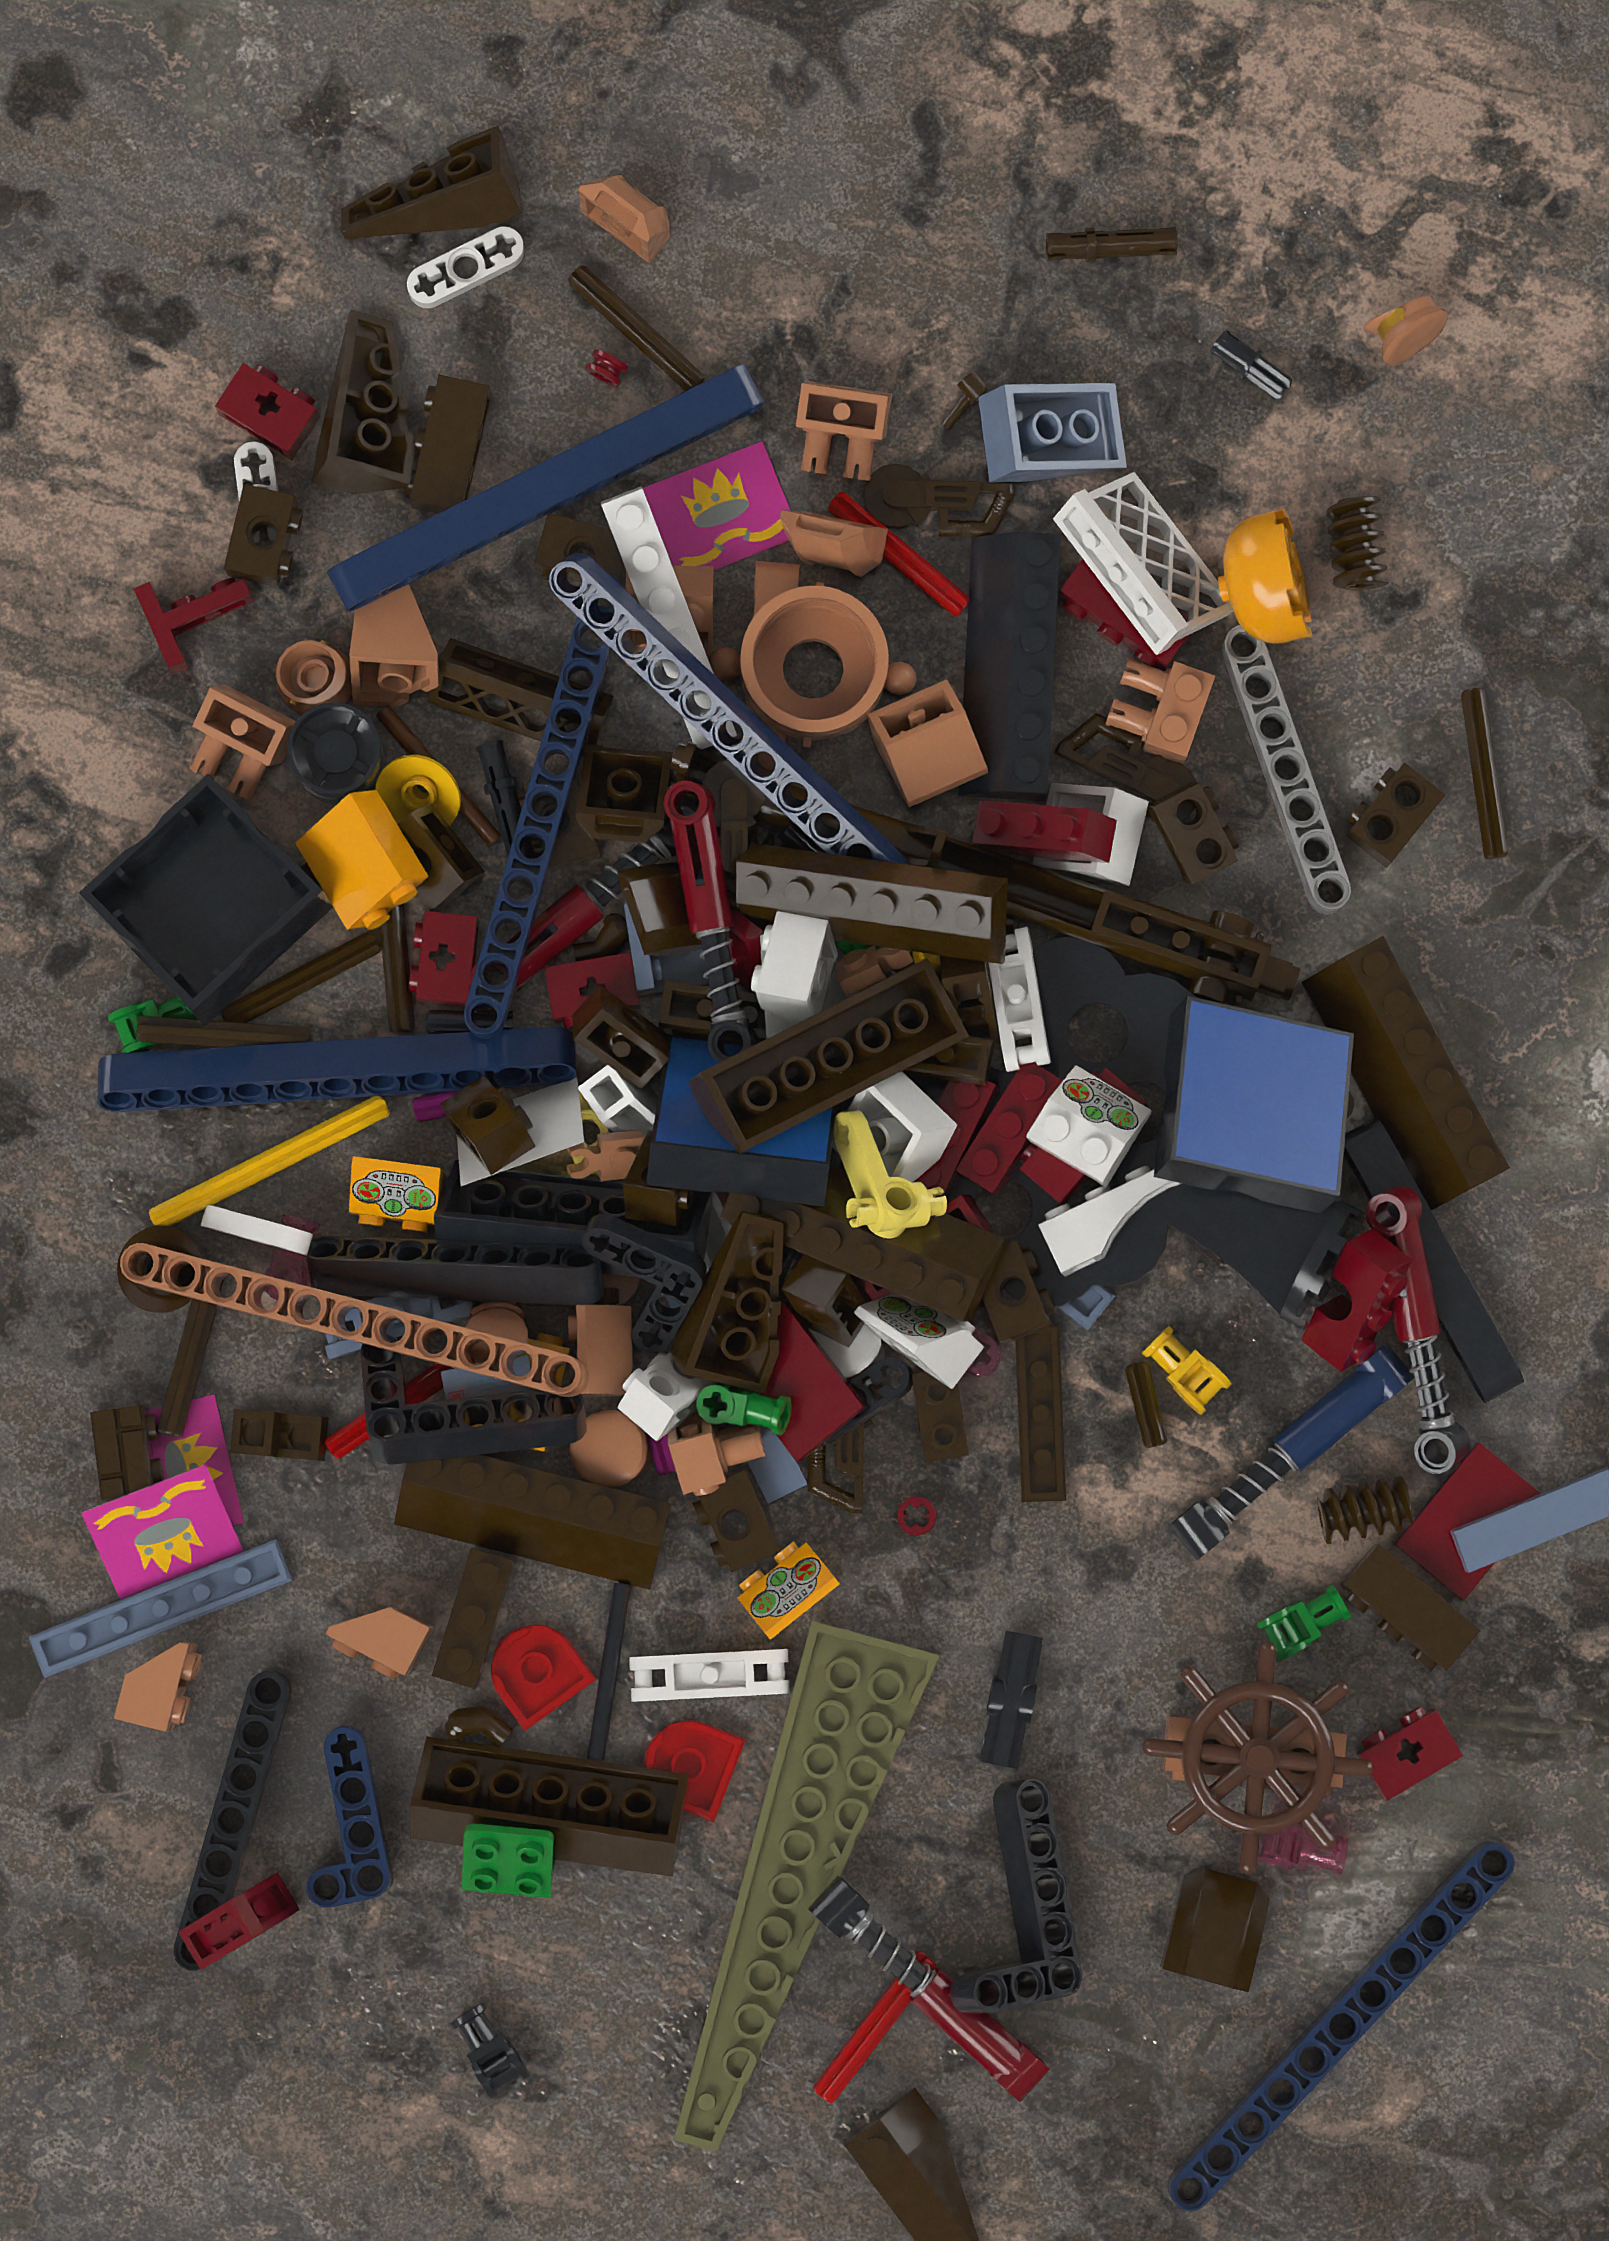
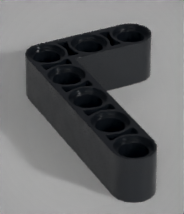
M387 1335L391 1343L397 1342L394 1337ZM366 1344L361 1346L366 1427L372 1455L382 1464L394 1465L566 1445L579 1441L587 1432L585 1403L582 1394L573 1397H563L540 1390H528L407 1404L405 1374L401 1354ZM565 1414H571L570 1416L566 1417L561 1416ZM527 1419L526 1421L516 1422L517 1420ZM477 1424H482V1426L472 1427Z
M1037 1779L1004 1782L995 1790L993 1796V1806L1021 1961L966 1973L957 1977L952 1984L950 1998L953 2006L963 2014L997 2013L1067 1997L1074 1994L1080 1988L1082 1982V1970L1051 1798L1048 1788ZM1021 1794H1022V1797H1023V1807H1022V1805H1021V1803H1020V1795H1021ZM1029 1838H1030V1841H1031V1850H1029V1847H1028V1839H1029ZM1037 1882H1038V1885H1039V1894H1037V1892H1036V1883H1037ZM1044 1927H1046L1047 1929L1046 1939L1044 1936ZM1052 1971H1054L1055 1974L1054 1983L1052 1981ZM1015 1979H1017L1018 1982L1017 1992L1015 1989ZM978 1986H979V1988H980V1990H981V1998H980V2001H979L978 1996H977Z

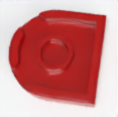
M543 1625L524 1626L510 1632L498 1644L491 1663V1676L494 1688L524 1731L528 1730L597 1679L572 1643L559 1631Z
M686 1720L670 1724L662 1731H659L650 1742L645 1754L644 1768L689 1774L684 1811L714 1823L746 1739L698 1721Z

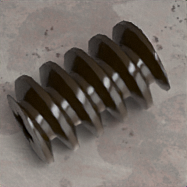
M1379 496L1345 498L1339 500L1337 504L1332 505L1326 511V516L1336 521L1328 527V534L1339 538L1331 542L1329 546L1332 553L1341 555L1331 562V567L1334 570L1343 572L1333 578V585L1337 588L1352 591L1369 590L1383 587L1389 583L1376 580L1375 576L1387 570V565L1374 563V558L1386 553L1385 548L1372 545V541L1384 536V531L1371 528L1372 523L1382 519V514L1369 511L1370 506L1381 501Z
M1402 1476L1394 1477L1392 1490L1384 1479H1379L1376 1482L1374 1493L1367 1482L1359 1483L1357 1496L1350 1485L1342 1486L1340 1499H1338L1332 1488L1324 1490L1322 1502L1317 1496L1319 1520L1326 1544L1332 1543L1335 1530L1339 1531L1344 1541H1349L1352 1527L1357 1529L1361 1538H1366L1368 1525L1373 1524L1379 1535H1384L1385 1524L1388 1521L1391 1522L1396 1532H1401L1403 1519L1405 1518L1409 1520L1413 1527L1410 1496Z

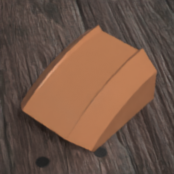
M622 175L593 179L582 184L578 189L581 212L649 264L669 240L670 229L666 208L657 206L628 184Z
M781 510L780 519L784 532L797 555L806 565L813 566L818 563L849 570L854 575L862 577L881 564L888 529L807 511Z

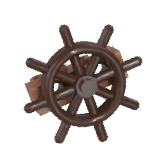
M1269 1641L1263 1642L1259 1647L1256 1681L1237 1683L1215 1692L1194 1666L1187 1665L1183 1667L1180 1674L1181 1678L1202 1705L1192 1718L1167 1716L1165 1739L1148 1738L1142 1745L1143 1752L1146 1755L1163 1757L1162 1769L1172 1771V1780L1185 1781L1193 1797L1189 1804L1167 1822L1168 1832L1172 1835L1181 1834L1205 1813L1223 1826L1242 1832L1239 1867L1245 1874H1252L1257 1869L1260 1834L1280 1832L1298 1823L1302 1824L1322 1849H1332L1335 1846L1336 1839L1314 1810L1322 1802L1325 1795H1331V1787L1342 1788L1343 1775L1368 1777L1374 1771L1373 1763L1370 1760L1345 1757L1347 1734L1330 1732L1322 1717L1349 1693L1348 1684L1343 1680L1335 1681L1310 1702L1298 1692L1274 1683L1277 1649ZM1254 1700L1252 1724L1241 1723L1229 1707L1243 1701ZM1272 1701L1287 1707L1296 1714L1281 1727L1270 1726ZM1214 1739L1220 1745L1203 1743V1741ZM1295 1748H1303L1307 1753L1290 1751ZM1201 1761L1216 1762V1763L1207 1765V1764H1204V1763L1201 1762ZM1290 1770H1298L1303 1772L1293 1773ZM1203 1774L1216 1775V1781L1208 1787ZM1247 1779L1244 1814L1236 1812L1220 1802L1237 1786H1242L1243 1781ZM1291 1783L1305 1784L1302 1795L1298 1793ZM1264 1789L1274 1790L1287 1807L1272 1814L1262 1815Z

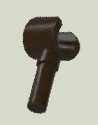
M974 371L957 384L964 397L958 401L941 423L948 430L951 429L971 404L979 401L978 397L986 394L987 388L985 383Z

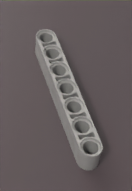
M1237 625L1226 635L1221 649L1222 658L1311 907L1318 913L1324 915L1334 914L1340 911L1350 898L1351 886L1266 644L1249 635L1241 625ZM1236 638H1246L1252 643L1254 653L1249 657H1240L1233 652L1231 642ZM1254 678L1263 680L1268 686V695L1263 698L1252 697L1246 690V682ZM1266 719L1276 720L1282 726V736L1277 739L1265 737L1260 730V723ZM1280 760L1291 761L1297 768V776L1292 780L1281 779L1275 772V763ZM1298 800L1306 802L1311 808V818L1306 821L1294 819L1289 812L1290 803ZM1311 841L1322 844L1326 850L1325 860L1313 862L1307 859L1304 854V844ZM1325 882L1334 883L1340 890V900L1331 904L1324 902L1318 894L1319 885Z

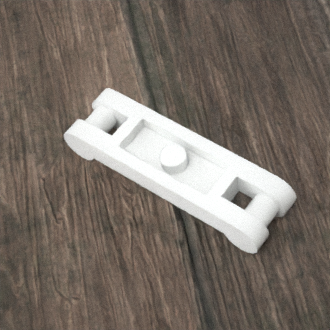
M1028 927L1015 929V934L1006 935L1005 953L1018 951V954L1005 956L1003 964L988 962L1002 1053L1007 1072L1019 1070L1022 1064L1036 1062L1037 1066L1051 1063ZM1032 1037V1045L1016 1047L1015 1040Z
M788 1649L629 1657L630 1671L634 1670L635 1688H631V1702L790 1693V1680H785L784 1662H789ZM767 1663L768 1681L754 1682L753 1664ZM652 1669H665L666 1686L653 1687Z

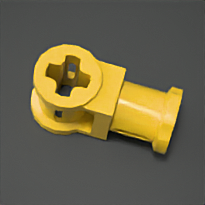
M1168 1326L1142 1354L1146 1358L1151 1356L1169 1374L1166 1380L1173 1386L1176 1393L1193 1410L1202 1415L1206 1411L1204 1406L1222 1387L1228 1389L1232 1383L1209 1359L1202 1356L1196 1349L1190 1352L1172 1335L1174 1329ZM1164 1347L1178 1360V1362H1176V1361L1164 1350ZM1209 1378V1382L1196 1393L1195 1390Z

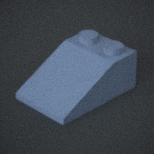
M1115 383L1007 384L978 397L990 482H1027L1117 471L1127 468Z

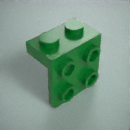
M468 1824L464 1829L462 1890L550 1898L555 1860L553 1859V1833L547 1830Z

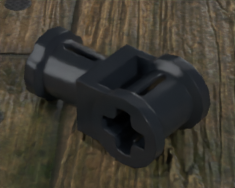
M482 2002L449 2024L452 2029H458L469 2047L470 2052L467 2054V2057L472 2064V2069L485 2092L493 2099L498 2096L497 2091L519 2077L526 2079L530 2076V2073L513 2044L510 2041L508 2042L504 2033L501 2032L497 2035L484 2013L486 2006ZM472 2023H473V2024L475 2025V2027L477 2028L478 2032L480 2033L481 2037L483 2038V2041L480 2039V2037H479V2035L477 2034L476 2030L474 2029ZM505 2065L510 2066L502 2072L498 2073L497 2075H492L494 2072L501 2069Z

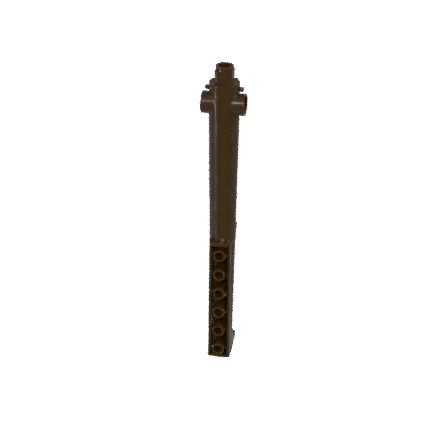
M688 742L687 745L678 743L670 768L673 769L670 781L674 783L692 781L702 785V779L709 768L723 761V759L697 747V744ZM790 784V791L794 797L800 800H807L808 793L806 789ZM694 792L686 793L682 797V800L699 805L698 796ZM765 795L764 805L758 814L753 817L757 822L754 825L780 833L785 826L790 824L812 845L819 847ZM850 804L904 855L912 865L1008 878L1007 914L1069 937L1099 945L1110 952L1187 979L1189 982L1186 989L1195 995L1196 998L1227 1005L1230 995H1234L1233 1002L1239 1006L1242 1004L1243 999L1252 1002L1256 992L1287 1001L1292 996L1300 968L1293 966L1291 962L1270 956L1271 944L1263 942L1264 933L1257 932L1255 939L1251 938L1254 924L1243 917L1215 910L1212 912L1210 921L1207 922L947 836L948 832L942 829L937 830L907 823ZM822 813L823 824L828 829L834 831L840 829V823L836 816L831 813ZM854 844V852L858 858L872 859V853L866 845Z

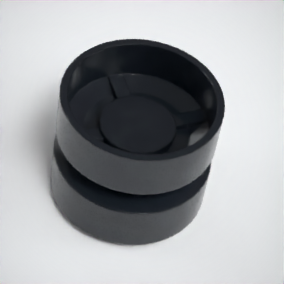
M328 702L312 707L299 717L288 739V758L294 773L307 792L326 803L338 804L349 793L374 790L377 779L385 767L384 746L374 724L366 714L349 704Z

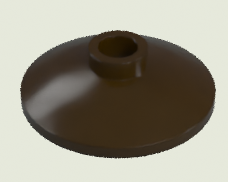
M166 1225L147 1227L133 1235L124 1245L117 1264L119 1285L127 1299L138 1308L152 1313H169L188 1304L192 1298L146 1287L127 1279L122 1273L120 1260L123 1252L130 1245L136 1243H144L203 1259L196 1242L182 1230ZM150 1254L143 1255L137 1262L138 1274L140 1276L147 1275L153 1268V1258ZM190 1264L184 1266L178 1274V1281L181 1287L189 1286L195 1278L194 1267Z

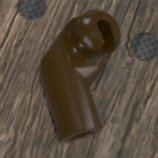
M618 913L607 915L603 919L604 926L596 940L573 944L575 961L619 954L629 937L625 917Z
M484 1706L456 1709L449 1714L448 1721L445 1723V1732L451 1739L462 1740L465 1735L482 1732L499 1747L513 1732L511 1727Z

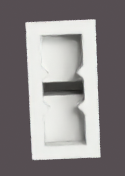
M662 1351L650 1362L645 1371L638 1368L628 1377L622 1387L626 1393L617 1408L653 1439L658 1441L698 1411L696 1400L699 1393L705 1387L718 1384V1382L683 1374L672 1357L671 1352L666 1354Z

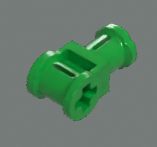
M177 997L159 1004L154 999L132 1004L116 1010L107 1016L109 1023L115 1024L122 1042L121 1054L145 1052L159 1045V1043L140 1042L135 1038L130 1022H132L137 1034L136 1028L140 1016L197 1019Z
M722 1383L705 1387L699 1393L696 1400L699 1415L708 1423L721 1424L726 1422L740 1426L752 1424L770 1428L772 1433L777 1435L784 1434L792 1409L790 1397L781 1395L776 1399L760 1395V1392ZM718 1395H721V1401L727 1403V1409H724V1404L718 1401Z
M1330 1584L1326 1586L1325 1593L1304 1604L1303 1601H1298L1293 1605L1289 1604L1261 1619L1256 1625L1258 1629H1264L1269 1640L1276 1646V1661L1280 1662L1312 1644V1641L1321 1637L1320 1631L1340 1619L1346 1622L1351 1619V1615L1334 1585ZM1330 1606L1329 1610L1314 1618L1316 1613ZM1279 1624L1281 1625V1627H1282L1284 1633L1286 1634V1636H1287L1289 1642H1287V1640L1285 1639L1283 1633L1281 1632V1630H1280V1628H1279Z

